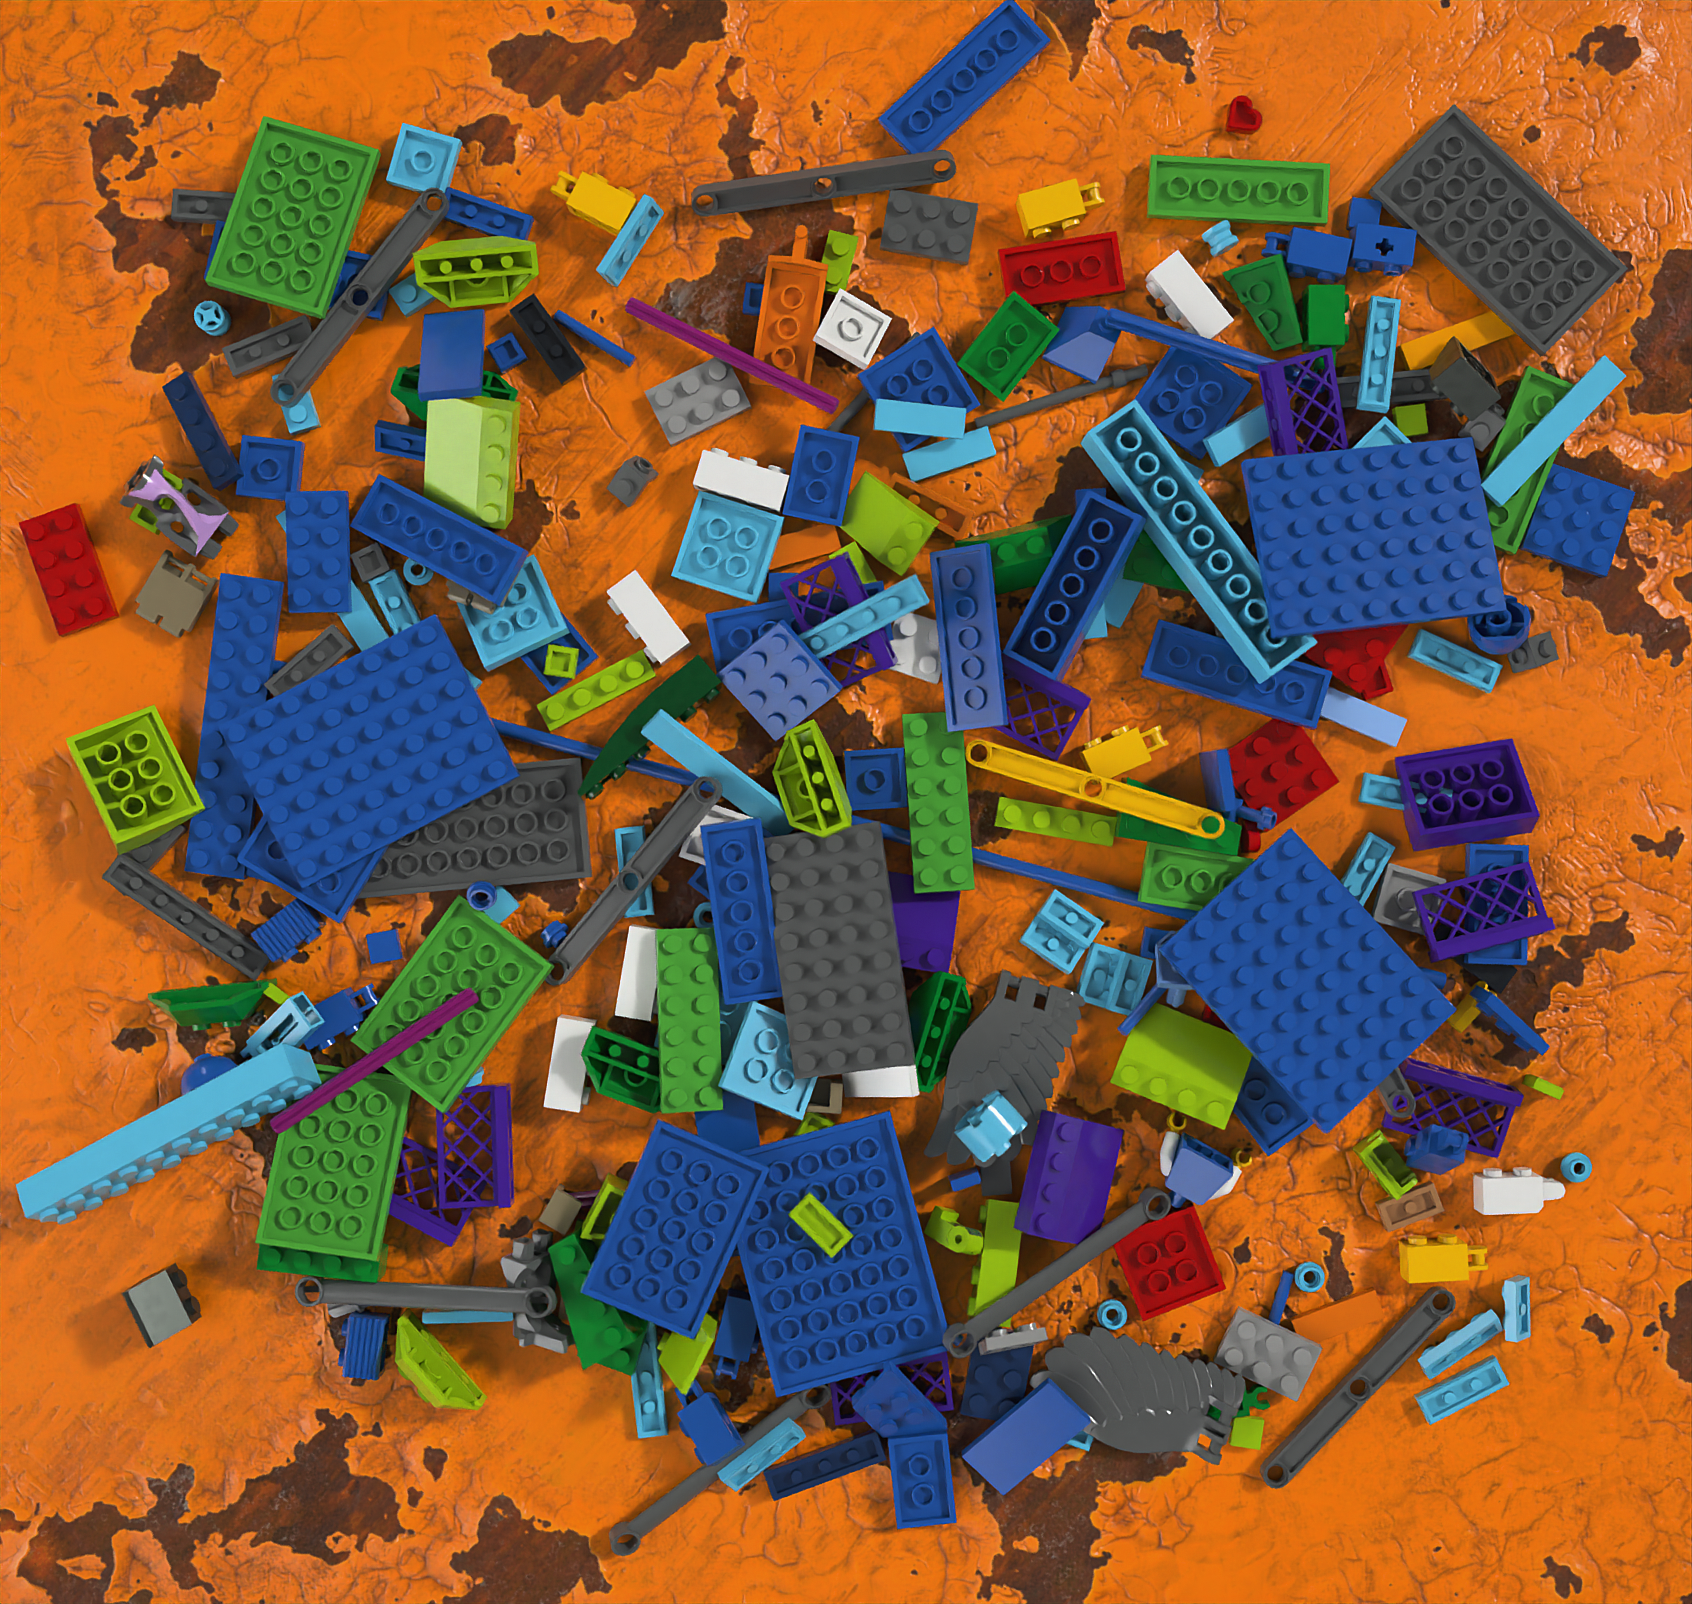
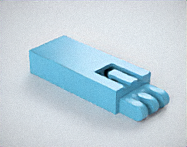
M302 991L288 998L246 1041L248 1045L240 1054L243 1058L250 1055L254 1058L280 1043L299 1048L325 1021ZM278 1030L281 1035L270 1043L268 1039Z

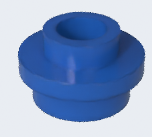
M477 881L469 886L466 894L467 901L476 910H487L495 904L497 891L492 884L485 881ZM477 892H483L487 896H480Z
M558 920L550 923L540 935L544 940V946L546 948L552 946L555 948L559 947L568 936L569 927L565 923L561 924Z

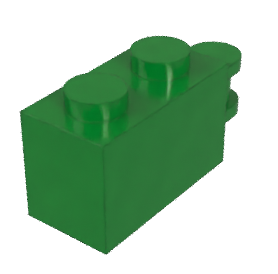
M1308 285L1302 292V333L1305 341L1302 343V352H1312L1331 347L1334 366H1336V352L1349 339V325L1345 324V313L1349 309V295L1345 294V285ZM1323 357L1315 358L1311 364L1312 372H1318V369L1325 368Z

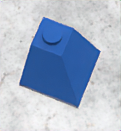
M1101 306L1066 307L1057 325L1060 330L1048 344L1042 359L1096 384L1122 330L1105 324L1108 310Z

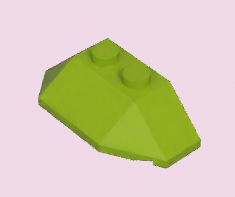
M506 236L440 241L413 253L417 286L423 290L425 289L450 308L511 302L539 274L536 243Z
M813 719L786 731L785 741L772 773L789 825L821 838L829 837L852 827V808L835 758L816 721Z
M409 1308L404 1311L397 1323L395 1363L398 1365L397 1369L401 1376L406 1380H411L418 1388L419 1396L425 1402H430L435 1408L478 1410L481 1408L487 1396Z

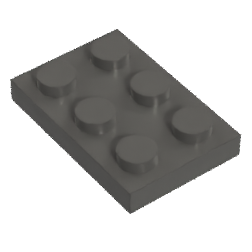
M892 189L889 193L880 250L967 266L978 203Z

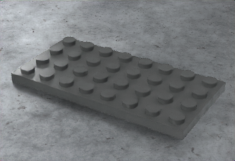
M1455 104L1368 192L1375 200L1380 201L1382 207L1405 229L1417 230L1416 239L1540 357L1628 269Z
M582 758L515 763L520 774L519 778L390 844L357 899L467 889L477 881H485L493 886L593 877L586 800L582 801L577 793L584 780Z
M881 822L852 825V827L826 838H821L808 832L764 838L775 920V930L773 933L795 1079L914 1065L916 1061Z

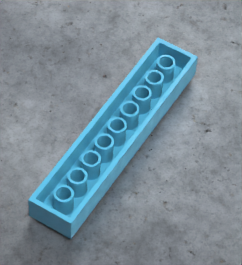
M1136 399L1087 432L1080 443L1129 510L1147 520L1143 529L1259 684L1318 643L1312 635L1272 639L1258 562Z
M280 1043L16 1184L25 1217L40 1220L41 1222H58L60 1225L70 1223L77 1218V1214L100 1207L103 1204L102 1201L109 1197L125 1194L129 1191L128 1187L153 1179L156 1172L179 1165L181 1159L188 1155L204 1152L208 1148L207 1145L232 1137L235 1130L258 1123L260 1117L267 1113L283 1110L287 1106L286 1103L294 1099H302L311 1093L313 1089L322 1085L310 1052Z

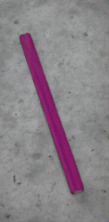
M633 297L626 304L625 311L830 414H833L838 407L839 400Z
M470 987L464 989L270 1120L273 1130L276 1133H283L477 1003L479 998L476 992Z

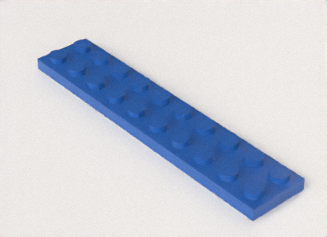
M221 573L195 781V789L205 810L191 818L185 871L242 880L248 878L246 876L247 867L236 861L253 833L257 801L218 726L270 700L271 692L264 684L273 676L284 582Z

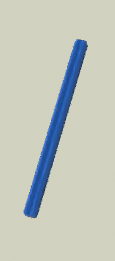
M1110 308L1105 317V324L1109 327L1259 374L1257 365L1276 361L1115 308ZM1292 365L1284 366L1285 379L1293 384L1300 370ZM1305 375L1299 387L1311 391L1317 381ZM1321 386V388H1320V390L1318 391V393H1319V394H1320V393H1323L1324 390H1325V387H1324V386Z

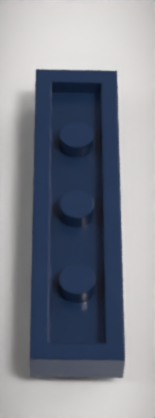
M185 371L164 385L162 388L213 488L221 491L242 478L244 474L193 375Z
M871 1429L768 1467L764 1470V1476L772 1498L776 1501L886 1460V1454L878 1433Z

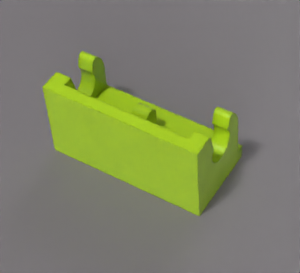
M1380 1129L1374 1130L1352 1148L1387 1194L1396 1201L1417 1184L1416 1175L1406 1166V1163Z

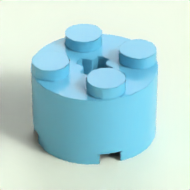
M998 1090L983 1097L981 1100L984 1103L977 1108L973 1106L955 1127L957 1131L954 1133L982 1162L987 1161L994 1153L997 1156L1002 1155L1011 1145L1008 1140L1013 1135L1019 1134L1028 1124Z

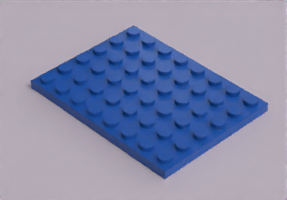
M1473 437L1244 459L1241 463L1272 639L1500 614L1507 610L1483 487L1481 486L1482 482Z
M436 614L218 726L302 889L323 880L520 777L510 754Z
M1292 828L1285 831L1158 948L1161 954L1324 1134H1328L1457 1010Z
M890 1110L736 1152L770 1168L739 1237L737 1248L776 1397L883 1369V1364L888 1360H891L894 1365L948 1351L943 1345V1335L948 1326ZM809 1192L853 1234V1237L833 1258L788 1215Z

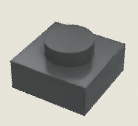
M378 542L350 555L364 583H368V581L392 570Z

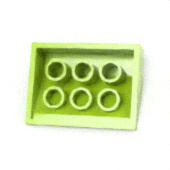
M482 396L428 401L423 497L479 526L505 530L513 519L521 402Z
M155 705L66 738L73 760L119 855L150 843L205 810Z
M1156 1002L1129 1033L1110 1083L1225 1130L1253 1055L1233 1033Z

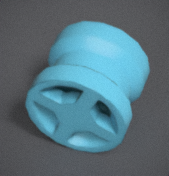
M1228 220L1216 224L1201 236L1204 242L1209 243L1212 257L1225 253L1239 243L1237 236L1232 235L1230 231L1231 225Z
M204 301L194 311L196 324L209 335L221 336L229 330L231 317L216 302Z

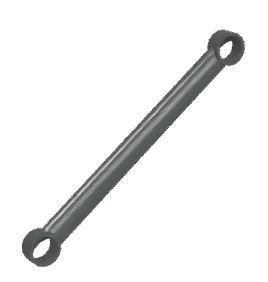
M1155 1186L1146 1188L1140 1194L1135 1205L965 1324L955 1323L951 1325L943 1335L944 1347L956 1358L969 1356L974 1351L978 1340L1149 1219L1159 1220L1164 1218L1171 1207V1199L1168 1194ZM1159 1197L1160 1202L1154 1210L1148 1211L1151 1200ZM967 1334V1338L961 1346L952 1348L953 1342L958 1335Z
M307 1276L299 1280L295 1288L297 1301L306 1307L319 1304L526 1313L533 1318H542L551 1314L557 1305V1296L554 1290L545 1285L530 1289L400 1282L372 1283ZM309 1280L315 1281L318 1286L305 1285ZM535 1291H541L547 1297H532ZM307 1292H320L318 1299L314 1302L310 1301L305 1295ZM532 1303H549L546 1311L540 1313L533 1308Z
M828 1384L817 1386L823 1387V1390L814 1397H806L807 1393L813 1388L797 1392L741 1436L745 1443V1446L717 1466H707L705 1463L632 1521L616 1524L609 1532L612 1551L619 1556L634 1553L641 1544L640 1539L719 1479L717 1472L788 1417L794 1421L807 1410L824 1406L831 1397ZM623 1535H634L631 1540L625 1543H617L619 1537Z

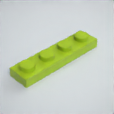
M640 650L536 706L549 731L552 732L657 676L644 651Z
M999 797L994 826L1112 847L1117 817Z

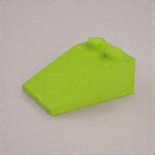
M865 471L847 498L840 528L878 561L900 576H903L940 522Z
M707 1310L694 1340L674 1331H671L670 1334L664 1332L657 1346V1349L661 1351L658 1359L659 1363L678 1390L685 1395L714 1341L719 1315L710 1310Z

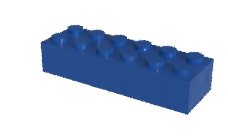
M1088 489L1002 653L1054 681L1062 682L1147 520Z

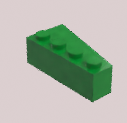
M1129 777L1122 778L1121 783L1180 800ZM1119 811L1116 813L1115 837L1234 856L1238 854L1242 826L1223 818L1225 829L1221 836L1216 839H1206ZM1206 817L1202 822V829L1208 834H1213L1220 828V822L1215 817Z
M581 1227L558 1240L548 1250L584 1370L634 1342L644 1331L635 1315L581 1293L583 1283L598 1252L593 1240L581 1238Z
M383 1243L379 1261L259 1244L257 1270L378 1283L386 1274L389 1245Z

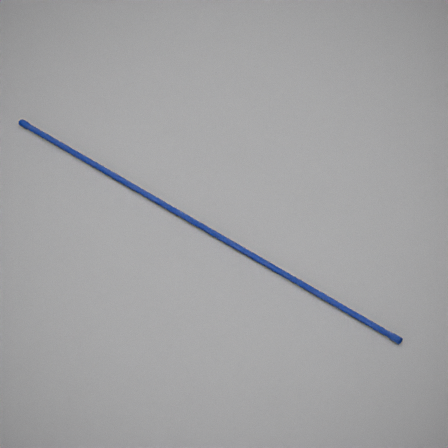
M275 659L273 674L275 675L287 662ZM491 718L500 736L593 761L596 760L603 749L599 746ZM635 759L626 766L630 771L686 786H691L699 778L691 771L647 759H642L639 762ZM705 782L700 787L701 790L714 793V789ZM770 793L781 801L780 795ZM852 815V825L877 822ZM881 823L883 839L910 846L909 830ZM972 847L973 863L1187 921L1198 912L1137 901L1139 892ZM1418 967L1439 990H1443L1447 979L1446 973Z

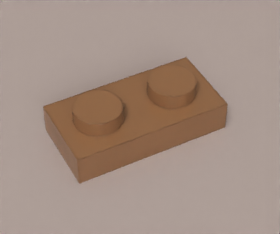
M1431 1181L1411 1188L1397 1201L1389 1196L1375 1202L1387 1232L1444 1212L1435 1185Z

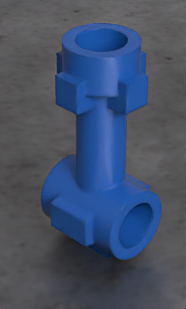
M1237 797V810L1221 812V816L1224 819L1234 823H1238L1239 818L1257 822V828L1261 830H1266V828L1273 829L1277 820V813L1271 811L1272 808L1262 806L1261 811L1244 807L1242 806L1243 799Z

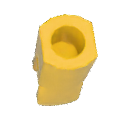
M1485 981L1475 983L1465 998L1455 1007L1457 1010L1446 1020L1459 1033H1462L1481 1013L1475 1007L1478 1002L1469 994L1476 985L1489 991ZM1489 991L1497 997V994L1494 991Z

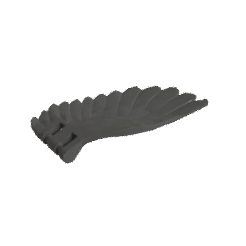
M1002 969L997 981L994 997L963 1031L951 1052L939 1119L924 1150V1154L931 1158L946 1152L947 1162L952 1165L966 1163L969 1156L972 1155L976 1165L986 1168L991 1166L998 1157L1003 1161H1012L1019 1154L1023 1144L1033 1146L1042 1109L1047 1110L1045 1099L1051 1098L1053 1095L1051 1078H1058L1059 1076L1057 1062H1064V1047H1071V1035L1078 1032L1076 1020L1081 1019L1079 1006L1083 1007L1085 1005L1084 998L1069 989L1051 984L1049 987L1041 985L1039 980L1023 975L1019 978L1011 975L1010 971ZM1007 986L1017 989L1015 1000L1005 998ZM1036 995L1045 998L1044 1010L1033 1007ZM998 1090L1028 1124L1019 1134L1013 1135L1008 1140L1011 1145L1002 1155L997 1156L994 1153L987 1161L982 1162L954 1133L957 1131L955 1127L973 1106L977 1108L984 1103L981 1100L983 1097Z
M1093 1326L1090 1335L1068 1333L1063 1342L1064 1347L1054 1346L1046 1351L1045 1363L1049 1370L1039 1369L1030 1378L1029 1383L1035 1389L1049 1377L1090 1416L1091 1423L1082 1431L1107 1445L1133 1453L1193 1452L1214 1465L1220 1464L1222 1458L1220 1454L1221 1448L1227 1444L1232 1429L1230 1425L1232 1417L1237 1415L1245 1391V1380L1241 1374H1236L1233 1377L1227 1368L1220 1370L1211 1361L1205 1365L1203 1361L1196 1358L1190 1363L1188 1358L1182 1354H1179L1174 1359L1166 1349H1163L1158 1354L1149 1343L1142 1342L1138 1346L1135 1340L1125 1333L1115 1338L1106 1328ZM1210 1404L1221 1410L1219 1419L1207 1414ZM1201 1433L1211 1439L1209 1448L1198 1443Z

